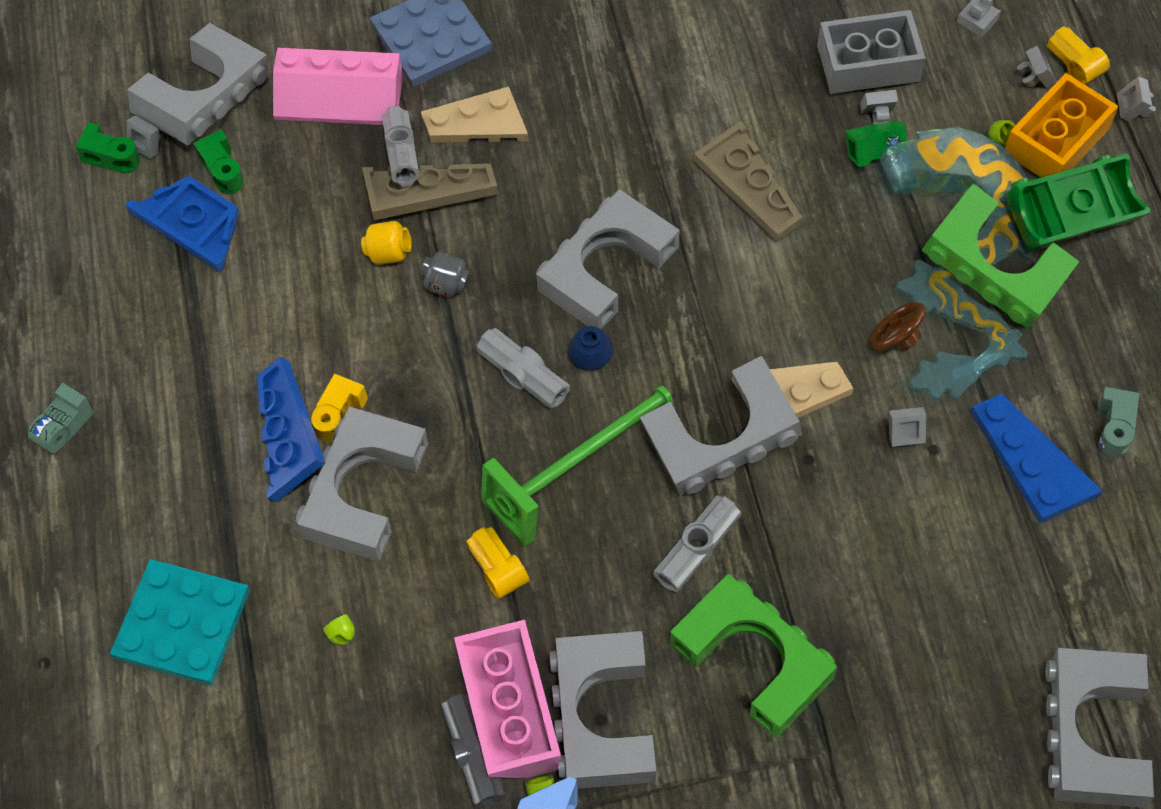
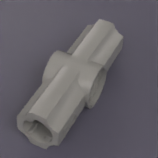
M400 106L388 107V110L382 114V122L392 181L397 182L401 187L411 186L416 179L420 178L409 113L407 110L401 109Z
M496 328L487 330L481 336V340L476 346L477 352L500 369L503 377L511 386L517 390H527L550 409L557 408L565 400L567 393L570 391V385L548 369L542 358L533 349L527 346L521 348Z
M717 495L698 519L685 527L682 538L654 570V577L662 586L669 591L678 593L699 566L711 558L713 549L741 516V511L735 506V503L725 496L720 497ZM693 540H701L706 545H704L703 547H694L690 544V542Z

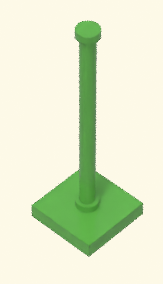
M659 386L654 390V394L522 486L512 478L495 458H492L483 464L482 502L524 547L535 540L539 508L530 496L640 421L641 416L657 409L661 405L672 402L670 392L664 386Z

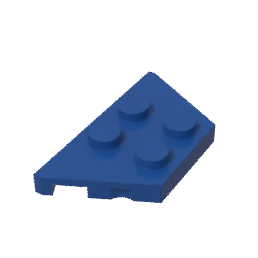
M188 176L176 181L172 186L152 191L153 197L138 203L133 199L125 204L129 213L217 271L220 272L223 269L239 216L237 206Z

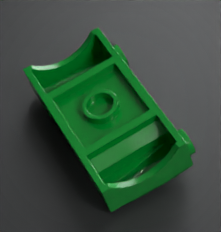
M1128 153L1116 157L1105 155L1095 159L1091 164L1031 181L1028 178H1024L1010 184L1011 189L1005 195L1028 252L1049 247L1052 242L1058 244L1063 240L1100 229L1114 228L1135 222L1151 213L1149 206L1141 201L1133 188L1130 178V157Z

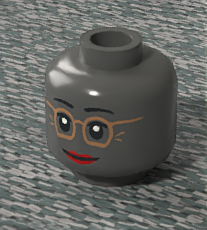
M440 250L435 253L433 258L426 256L419 274L425 276L423 281L425 289L445 298H452L455 293L461 294L470 271L466 269L465 260Z

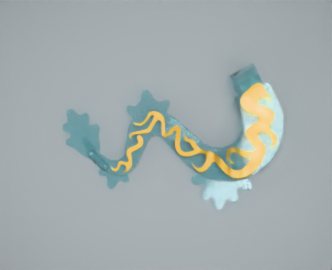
M961 127L917 131V139L897 143L881 154L880 163L895 193L919 192L921 198L941 194L963 196L972 184L979 187L999 202L986 220L984 228L978 233V246L982 256L993 267L1007 260L1015 252L1024 260L1028 261L1031 259L1033 252H1028L1005 195L1011 189L1010 184L1027 178L1014 157L1000 144L980 133ZM917 260L914 263L915 275L901 280L897 284V291L913 298L915 302L922 303L926 307V313L934 311L946 320L984 333L988 339V348L978 358L939 351L935 356L937 363L921 361L918 365L920 373L909 382L912 390L927 391L934 400H937L943 392L948 391L952 398L959 399L966 389L977 382L982 373L996 364L1004 368L1008 365L1009 359L1025 360L1028 356L1027 350L1018 343L1022 336L1021 331H1011L1008 324L999 315L966 295L962 289L963 283L942 265L935 264L931 267L922 260Z

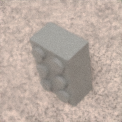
M911 10L820 22L817 47L830 94L921 81L926 58Z

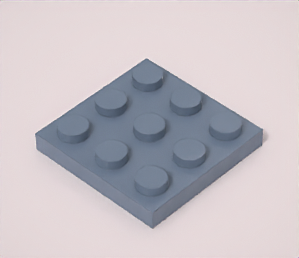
M408 0L370 17L371 26L388 52L400 53L402 72L412 87L492 51L491 41L462 0Z

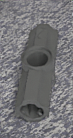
M459 694L450 697L441 705L447 727L453 739L451 740V745L459 770L464 772L475 809L491 807L505 799L500 777H488L469 696Z

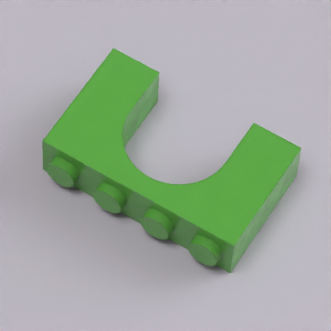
M972 184L932 234L921 251L927 254L934 263L942 265L954 274L961 283L969 285L981 294L987 302L996 305L1008 314L1014 322L1028 329L1039 317L1079 261L1052 242L1034 266L1026 272L1011 274L994 268L985 260L979 250L978 233L999 202Z
M727 574L670 631L669 645L696 668L723 640L732 635L751 633L771 642L781 657L782 670L771 684L752 702L750 716L778 739L832 682L837 666L833 657L822 648L816 649L807 641V636L799 627L795 625L789 626L782 620L778 610L768 602L762 603L755 597L753 590L746 582L741 579L735 580L730 574Z

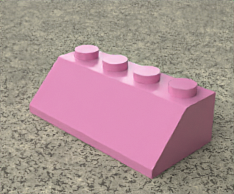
M277 48L273 70L274 120L383 125L382 114L388 110V107L399 106L403 82L400 53Z
M525 620L454 637L488 777L530 778L557 771L558 763L562 762Z

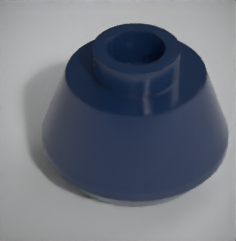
M588 326L580 329L572 337L568 345V354L576 366L586 370H595L603 367L610 361L613 354V345L610 338L601 329Z

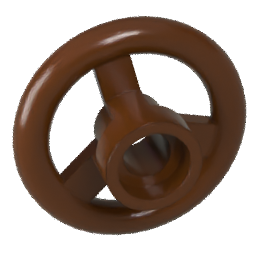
M911 302L892 311L873 330L870 336L871 347L875 350H885L896 345L900 351L911 348L921 338V333L917 328L926 316V307L920 302ZM915 312V313H913V314H911V315H909V316H907V317H905V318L903 317V316H905V315H907V314H909V313ZM888 328L887 333L881 338L882 334Z

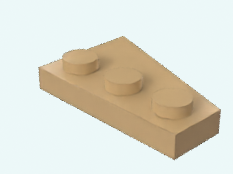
M509 87L421 111L422 121L431 143L468 142L471 138H488L489 142H500V138H517V141H528L527 130Z
M838 362L770 369L797 418L852 395L853 386Z

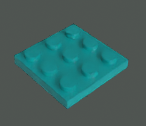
M150 559L111 649L110 656L118 661L213 686L250 593L249 586Z

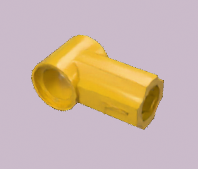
M1061 27L1048 40L1047 47L1067 65L1068 74L1083 84L1089 83L1109 70L1110 63L1105 52L1098 47H1088L1069 27Z
M483 527L477 530L466 541L467 547L483 569L485 580L497 599L503 598L530 581L518 557L514 554L510 555L492 527Z

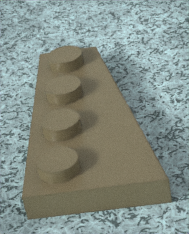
M740 121L695 152L694 162L778 242L801 225L802 216L785 189L779 186L774 178L775 173L769 164L766 165L759 154L760 149L754 140L751 141L746 133L745 125Z
M491 163L450 165L448 169L433 168V165H422L419 170L420 178L416 179L413 185L404 187L392 181L390 166L388 171H374L373 167H362L374 220L498 194Z

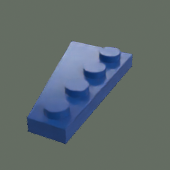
M282 357L276 359L257 375L260 413L265 415L264 429L261 430L262 442L267 443L268 458L264 459L265 472L270 474L271 483L270 486L266 487L267 498L275 502L279 501L325 464L289 360Z
M1003 394L972 406L970 413L1039 523L1101 496L1103 491Z

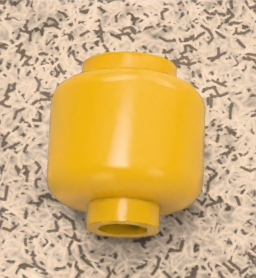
M397 221L377 223L368 227L365 237L361 239V247L364 255L369 256L376 265L401 262L405 259L407 252L411 251V237L408 229L402 227Z

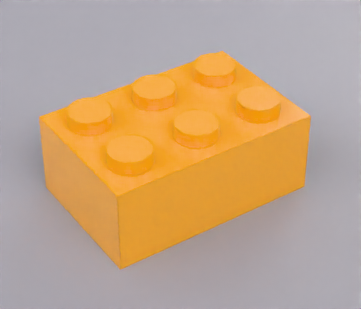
M1065 73L1010 131L1004 154L1039 177L1073 169L1110 129L1118 105Z

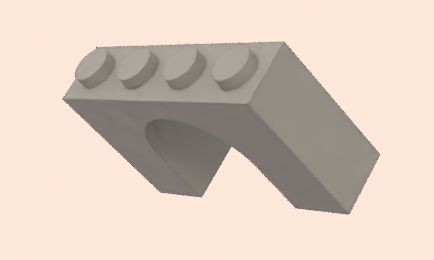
M208 23L190 38L192 62L220 78L215 85L203 90L186 91L175 88L148 72L127 89L131 113L186 145H189L197 137L202 136L218 119H222L227 111L238 102L243 101L247 94L258 85L263 84L268 77L267 54L211 23Z
M619 189L611 198L607 197L603 200L598 211L591 219L586 218L581 223L578 232L571 239H566L562 242L557 253L549 261L545 260L539 266L536 272L537 290L586 326L602 329L618 312V294L596 280L585 270L583 263L593 251L601 247L617 245L631 249L657 268H660L679 248L680 230Z
M762 356L732 370L735 386L750 411V419L746 429L735 440L716 446L696 441L685 430L671 402L640 417L649 439L680 496L686 493L694 494L703 489L706 483L716 478H726L733 474L737 467L747 462H758L767 455V452L779 446L781 448L790 446L802 435L800 421Z
M349 406L345 417H341L335 429L336 437L332 446H327L323 453L325 464L319 476L315 475L311 480L309 499L306 505L300 506L296 516V524L302 539L380 562L392 533L388 517L361 510L345 503L338 495L340 484L349 471L369 462L385 463L417 473L428 446L425 428Z
M642 631L556 638L557 651H549L551 673L558 672L559 685H552L554 707H561L562 720H555L557 742H564L565 755H561L562 762L558 763L559 778L572 777L577 779V789L656 782L653 735L625 738L601 737L589 731L582 724L577 714V707L581 697L592 686L604 681L645 678L646 664Z
M1057 648L1052 659L1047 660L1045 669L1046 681L1051 682L1052 694L1047 696L1046 713L1047 716L1052 717L1053 730L1049 729L1047 749L1048 752H1053L1054 765L1049 766L1048 785L1049 788H1054V800L1145 808L1154 798L1152 760L1115 758L1097 753L1080 737L1075 724V712L1080 704L1092 699L1140 701L1148 690L1147 654Z

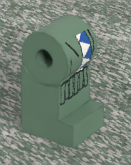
M64 383L54 392L56 395L55 400L43 414L39 415L32 422L28 430V438L50 453L59 451L67 441L69 442L94 413L87 398Z
M1109 387L1104 388L1098 400L1097 412L1106 413L1105 428L1098 441V447L1104 455L1118 458L1127 452L1135 434L1139 393Z

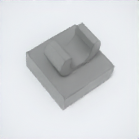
M972 0L959 13L957 23L982 37L999 19L1001 11L992 6L993 0Z
M1035 46L1026 51L1030 61L1022 62L1018 65L1017 69L1021 75L1032 72L1029 77L1023 79L1027 88L1034 87L1039 81L1046 88L1056 84V77L1047 58L1039 47Z
M1138 76L1116 93L1121 119L1130 122L1138 115L1148 117L1156 111V107L1152 106L1151 101L1154 96L1149 90L1148 80Z
M896 90L865 93L860 101L862 114L872 113L873 124L889 121V111H892L898 102Z
M136 115L128 119L126 137L135 142L137 151L149 159L159 153V141L162 139L159 129Z
M923 407L889 411V441L892 447L926 443V413Z

